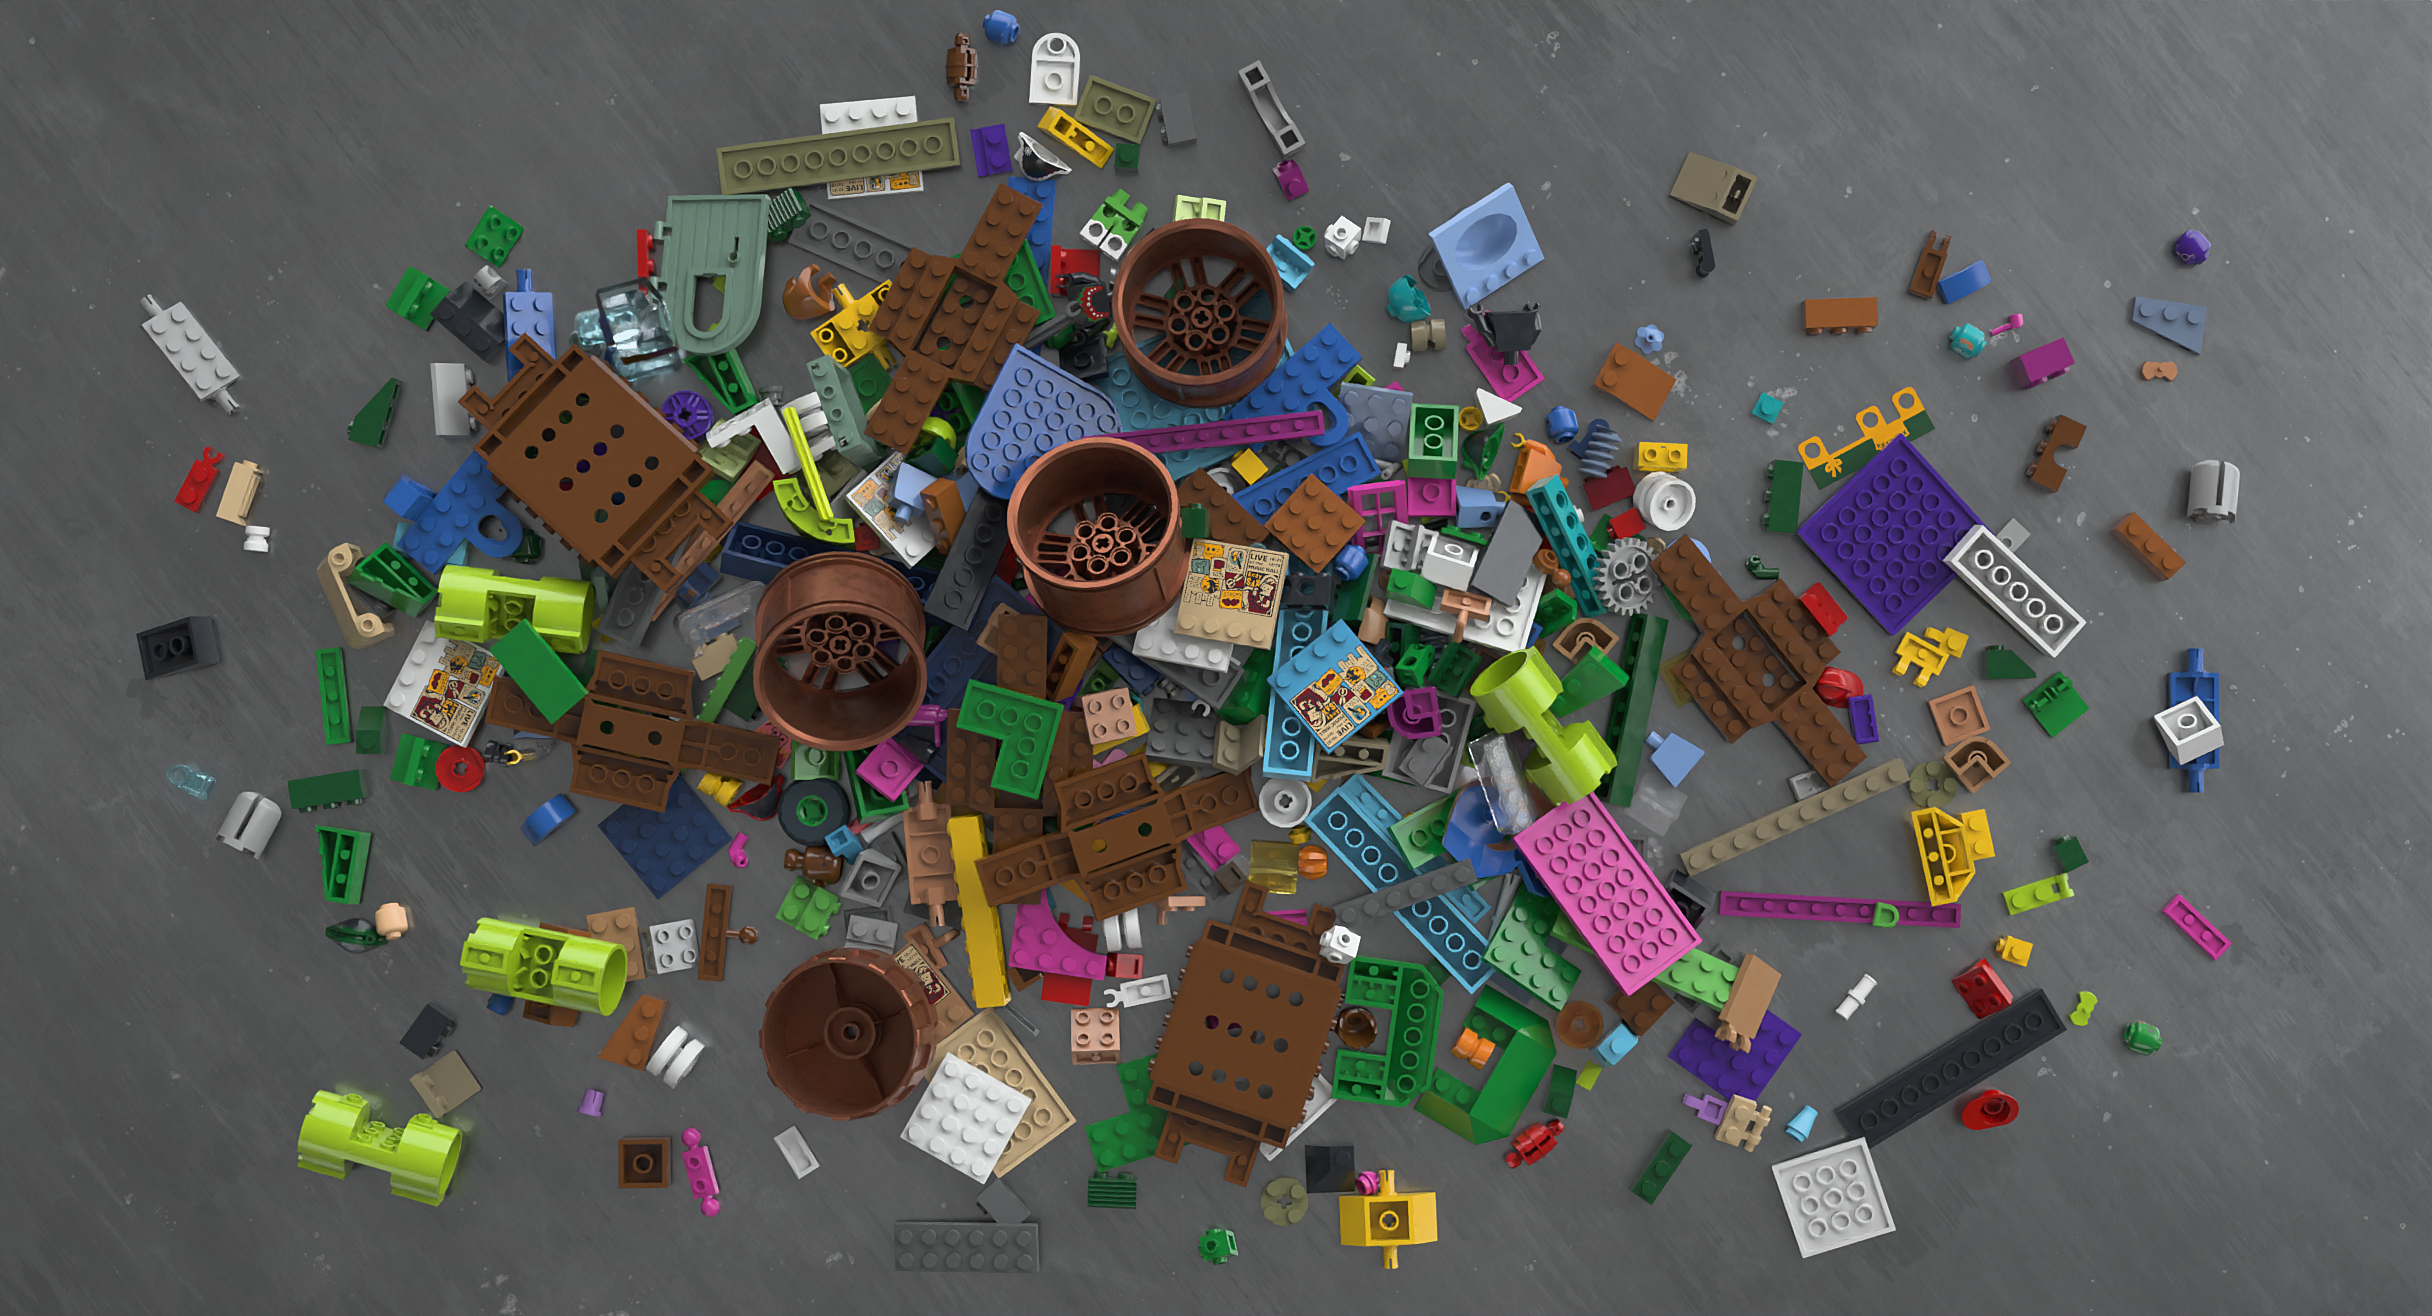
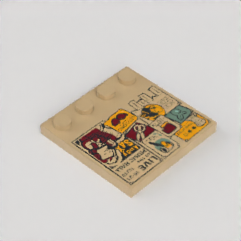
M1194 538L1174 633L1270 650L1289 554Z

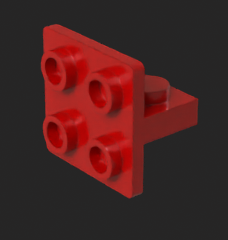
M1816 582L1797 598L1827 636H1832L1838 631L1837 627L1848 619L1847 615L1820 582Z
M1985 958L1976 962L1966 973L1952 980V983L1978 1019L1985 1018L2012 1004L2011 998L2013 996Z

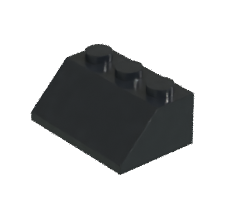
M467 282L445 296L430 313L433 318L488 364L505 347L504 314Z

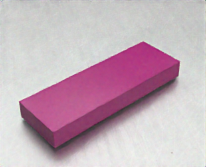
M2177 894L2161 911L2214 961H2217L2232 944L2180 894Z

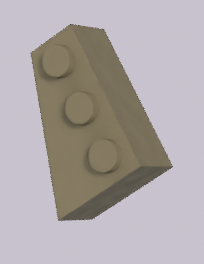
M1354 734L1329 755L1315 740L1310 783L1329 778H1341V776L1355 773L1357 775L1386 769L1390 746L1388 739L1381 737L1371 739L1364 735Z

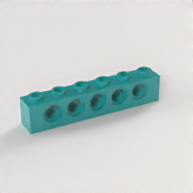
M1558 474L1540 479L1525 493L1562 569L1567 570L1571 575L1570 585L1586 618L1605 614L1608 611V607L1601 605L1603 599H1597L1600 590H1594V587L1598 584V581L1592 580L1593 577L1598 576V572L1593 570L1594 567L1600 566L1596 560L1598 557Z

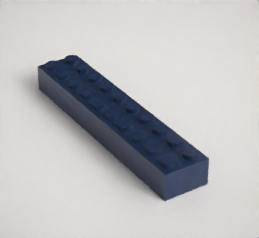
M737 521L731 528L722 551L720 573L769 585L781 570L803 558L826 552L855 553L860 551ZM868 554L881 559L905 576L918 593L924 607L939 572L918 566L908 569L903 562ZM924 612L926 625H939L940 628L950 630L953 625Z

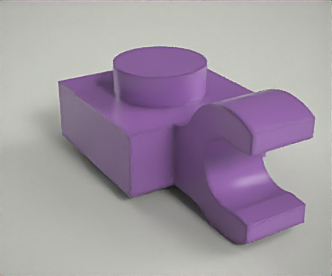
M1705 1093L1702 1100L1685 1094L1682 1103L1698 1109L1695 1116L1720 1125L1728 1105L1727 1102Z

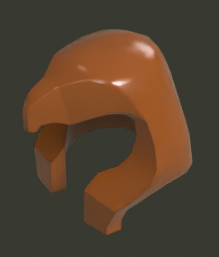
M812 264L803 269L797 283L795 282V277L787 281L782 294V301L786 312L791 318L798 321L824 315L835 309L831 291L832 284L836 279L830 272L819 279L818 297L811 287V277L820 271L819 266Z

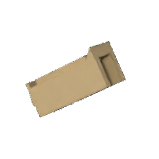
M246 460L243 461V464L234 463L216 514L217 517L247 526L244 517H247L261 478L258 475L259 473L263 474V471L257 469L258 464Z

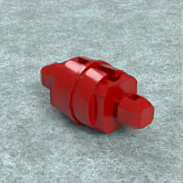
M1555 1119L1549 1122L1547 1127L1539 1122L1524 1130L1511 1144L1515 1152L1511 1151L1505 1157L1504 1161L1513 1169L1521 1165L1522 1160L1530 1166L1541 1158H1545V1155L1557 1145L1553 1136H1558L1563 1132L1564 1126L1562 1123Z

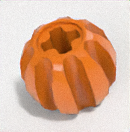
M1308 845L1300 849L1298 853L1299 874L1309 880H1317L1324 877L1328 872L1327 851L1318 845Z

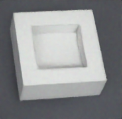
M1367 217L1362 240L1368 243L1386 244L1390 220Z
M1397 343L1393 369L1402 370L1404 365L1409 364L1411 351L1406 350L1407 344Z

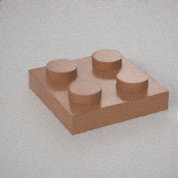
M1974 685L1927 701L1944 746L1991 730Z

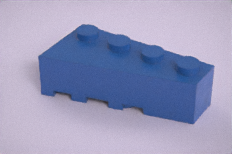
M402 473L385 494L383 502L401 517L416 522L437 494L428 486L419 484L405 473Z

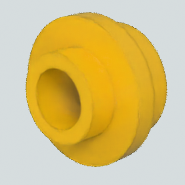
M1298 825L1292 828L1288 836L1292 839L1293 844L1305 843L1311 840L1312 829L1306 828V825Z

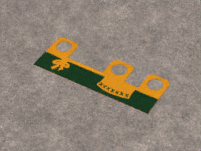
M1906 387L1892 396V401L1901 418L1886 424L1876 406L1868 407L1856 415V420L1865 437L1831 455L1828 454L1819 437L1814 436L1799 444L1798 451L1819 490L1862 468L1898 433H1902L1911 442L1935 429L1912 387ZM1908 393L1913 396L1914 404L1911 408L1905 409L1899 405V397L1902 394ZM1869 412L1876 414L1878 417L1877 425L1872 428L1866 427L1863 424V416ZM1809 443H1815L1820 448V454L1816 458H1809L1805 454V447Z

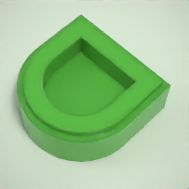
M1876 902L1872 926L1881 928L1894 927L1899 920L1898 910L1890 904Z

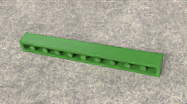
M747 636L743 639L740 638L736 645L738 647L736 652L733 651L729 659L731 661L724 666L722 677H718L715 685L717 686L714 690L710 691L708 702H704L700 709L702 710L700 716L697 715L695 719L716 722L724 708V704L733 692L757 649L756 641ZM682 768L681 772L685 773L689 769Z

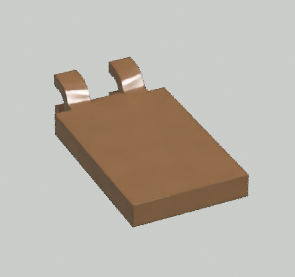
M1746 953L1730 990L1728 1000L1725 1002L1719 1019L1723 1022L1715 1034V1037L1719 1040L1724 1041L1726 1039L1729 1041V1047L1733 1050L1738 1051L1740 1049L1745 1053L1750 1051L1751 1042L1749 1039L1754 1040L1781 977L1780 973L1753 954Z

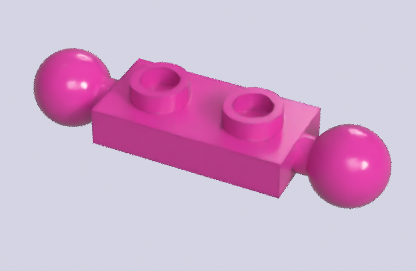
M688 1128L682 1133L681 1140L685 1146L689 1147V1150L682 1152L693 1197L694 1199H703L700 1210L704 1216L714 1217L718 1214L720 1205L716 1199L712 1198V1195L719 1193L708 1148L707 1146L699 1148L698 1144L701 1139L699 1131L695 1128Z

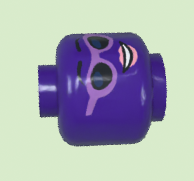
M2189 229L2175 241L2177 244L2175 252L2187 265H2192L2195 262L2200 265L2210 256L2208 251L2211 248V243L2198 230L2191 232Z

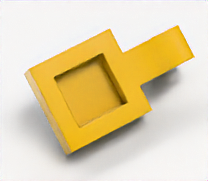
M1927 627L1924 633V637L1938 642V649L1956 658H1961L1969 638L1968 635L1948 627L1944 628L1943 633L1932 627Z

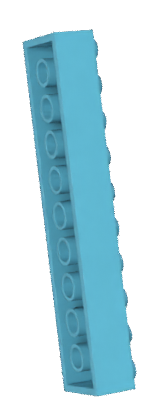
M1286 549V553L1289 554L1286 575H1290L1292 572L1304 573L1305 576H1314L1315 573ZM1332 560L1320 573H1326L1332 577ZM1289 586L1283 587L1282 595L1289 592ZM1314 587L1305 588L1303 595H1310ZM1279 610L1273 673L1326 632L1328 611ZM1271 687L1262 777L1310 782L1315 739Z
M1339 787L1335 788L1303 820L1372 892L1422 875L1417 868L1409 870L1397 847ZM1442 894L1392 912L1470 994H1473L1496 971L1480 960L1489 942Z

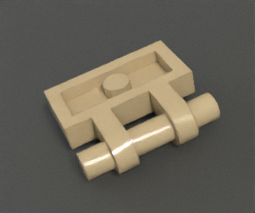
M1733 1094L1721 1123L1714 1134L1715 1139L1737 1147L1741 1139L1747 1140L1744 1149L1752 1152L1755 1145H1758L1761 1140L1760 1134L1764 1126H1767L1770 1121L1769 1115L1772 1109L1768 1106H1763L1761 1112L1755 1111L1757 1107L1755 1101ZM1750 1120L1755 1121L1752 1131L1746 1130Z

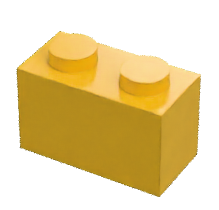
M1249 448L1245 452L1242 449L1239 450L1231 458L1232 464L1230 469L1240 475L1247 487L1259 482L1268 473V468Z
M1976 809L1956 814L1957 820L1966 826L1973 861L1994 857L1995 853L1985 809Z

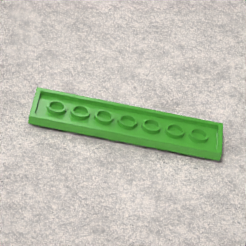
M1560 908L1550 935L1595 955ZM1693 948L1650 981L1721 1012L1725 1002L1728 1000L1739 968Z

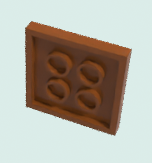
M1311 473L1263 527L1311 571L1320 573L1366 521Z

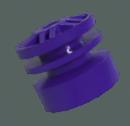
M689 390L678 391L670 395L663 403L661 411L667 416L665 420L670 424L673 422L684 431L682 435L687 440L692 438L696 443L706 440V432L710 431L716 424L715 411L712 405L696 392ZM686 410L692 414L689 416L688 422L681 419L685 415L684 411Z

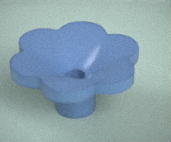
M1650 324L1637 330L1638 337H1636L1634 343L1636 347L1641 348L1644 354L1661 350L1664 334L1658 331L1655 325Z

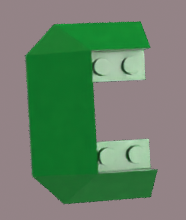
M1356 955L1349 964L1344 1002L1391 1009L1385 1054L1379 1055L1337 1049L1331 1098L1403 1108L1431 1086L1444 991L1422 964Z
M1485 984L1462 1026L1469 1028L1480 1037L1486 1038L1497 1047L1503 1049L1489 1075L1478 1091L1437 1067L1432 1075L1430 1088L1421 1094L1413 1108L1474 1145L1509 1137L1557 1054L1547 1019Z

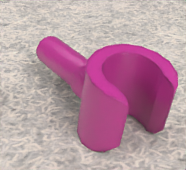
M2022 314L2010 315V323L1991 330L1992 335L2020 328L2023 324Z

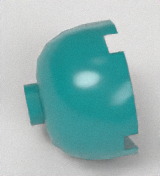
M1409 274L1402 276L1392 284L1388 290L1389 304L1386 305L1392 317L1397 316L1406 323L1420 321L1431 315L1429 314L1431 308L1423 290L1419 291L1414 286L1417 284V281Z

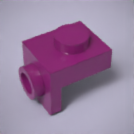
M1293 159L1284 160L1272 169L1288 201L1309 191L1302 172Z

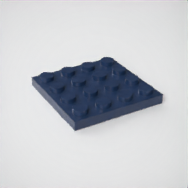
M680 773L670 788L665 813L623 804L597 825L657 900L733 840L731 835Z

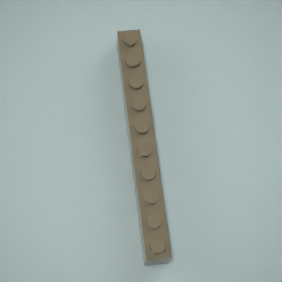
M1901 758L1892 759L1842 781V783L1794 802L1680 852L1677 856L1686 876H1693L1905 783L1910 778Z

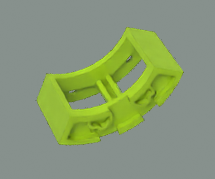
M797 478L773 481L780 509L790 526L799 535L856 550L852 518H832L822 521L818 511L803 496ZM831 531L832 534L828 536L826 532Z

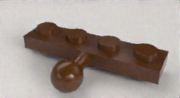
M707 883L697 980L722 982L727 939H738L744 945H752L758 939L757 930L751 926H745L741 930L728 929L731 885Z

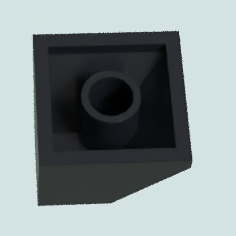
M1353 1143L1305 1145L1307 1194L1355 1192Z

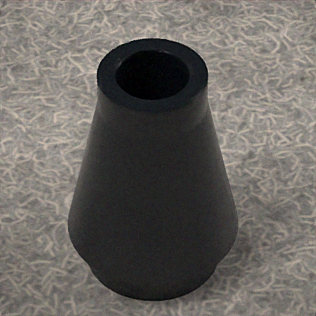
M909 733L900 742V746L905 748L920 764L925 763L929 765L938 751L934 747V743L914 737Z

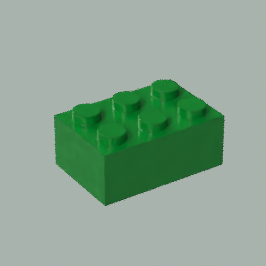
M1411 404L1407 477L1456 480L1459 406Z

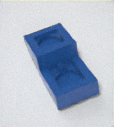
M1978 260L1961 271L1951 273L1937 282L1945 303L1949 304L1992 282L1984 261Z

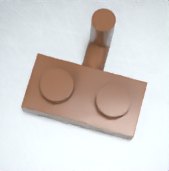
M1445 586L1440 610L1458 615L1452 638L1454 642L1460 643L1462 641L1468 617L1487 622L1492 598Z
M1168 896L1154 901L1153 906H1157V925H1167V911H1177V906H1181V911H1195V906H1205V896Z
M926 922L905 932L903 936L907 943L914 939L939 970L948 965L939 947L960 936V930L953 928L934 939Z

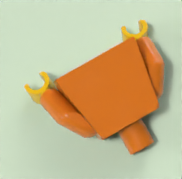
M1515 433L1514 437L1520 438L1522 441L1520 444L1510 442L1512 448L1520 449L1509 492L1512 495H1508L1504 491L1497 492V494H1504L1506 496L1504 502L1512 500L1524 507L1532 506L1525 491L1538 480L1558 474L1566 491L1569 480L1560 476L1562 466L1556 462V457L1550 449L1539 442L1530 439L1526 441L1522 434Z

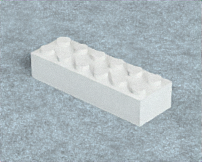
M1974 525L1943 560L2046 657L2055 658L2087 623L1983 525Z

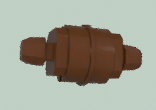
M958 33L955 36L954 42L956 47L948 49L945 65L948 86L955 87L953 89L955 101H967L969 96V89L967 87L975 86L977 80V50L968 48L970 46L968 34Z

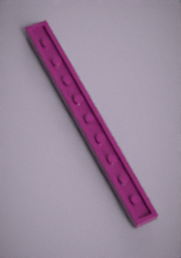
M1322 410L1084 436L1081 439L1092 437L1122 439L1139 445L1155 455L1325 436Z
M1720 891L1719 915L1872 923L1876 902L1890 904L1898 910L1899 920L1896 925L1960 928L1961 904L1947 903L1932 906L1931 902Z

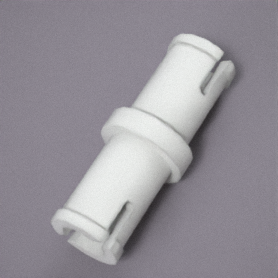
M1865 974L1853 990H1849L1847 993L1848 997L1836 1009V1013L1848 1021L1858 1006L1865 1003L1864 999L1877 985V982Z

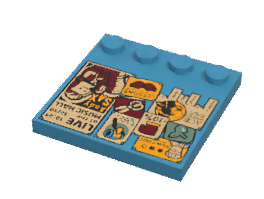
M1342 619L1266 679L1267 683L1328 755L1404 694Z

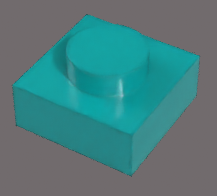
M1762 392L1751 415L1772 425L1784 403Z

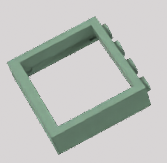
M829 354L806 363L838 452L860 468L882 459L876 441L864 435V431L869 423L865 419L866 414L850 371ZM846 438L849 445L841 447L840 441Z

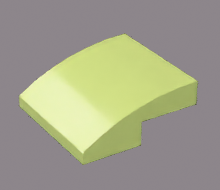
M1176 195L1172 222L1191 218H1209L1224 222L1226 201Z
M721 417V419L713 426L712 429L721 425L727 420ZM749 433L740 437L736 434L729 438L731 440L730 443L721 448L717 446L711 448L706 440L699 450L703 456L701 459L716 474L734 483L761 444V440Z

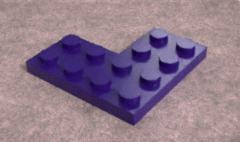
M1767 1009L1754 1040L1749 1039L1751 1042L1750 1051L1745 1053L1740 1049L1738 1051L1733 1050L1729 1047V1041L1726 1039L1721 1041L1716 1038V1031L1694 1017L1668 1054V1057L1729 1101L1733 1094L1756 1101L1802 1034Z

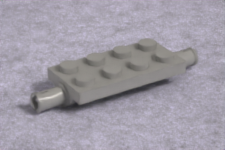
M147 295V299L145 297L142 298L138 304L151 319L143 323L140 329L199 403L207 398L216 400L227 416L232 414L231 411L233 413L237 411L240 406L227 392V387L237 381L240 375L182 302L167 310H162L152 298V295Z

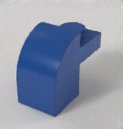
M560 793L527 817L519 829L531 844L536 846L551 831L564 824L576 811Z

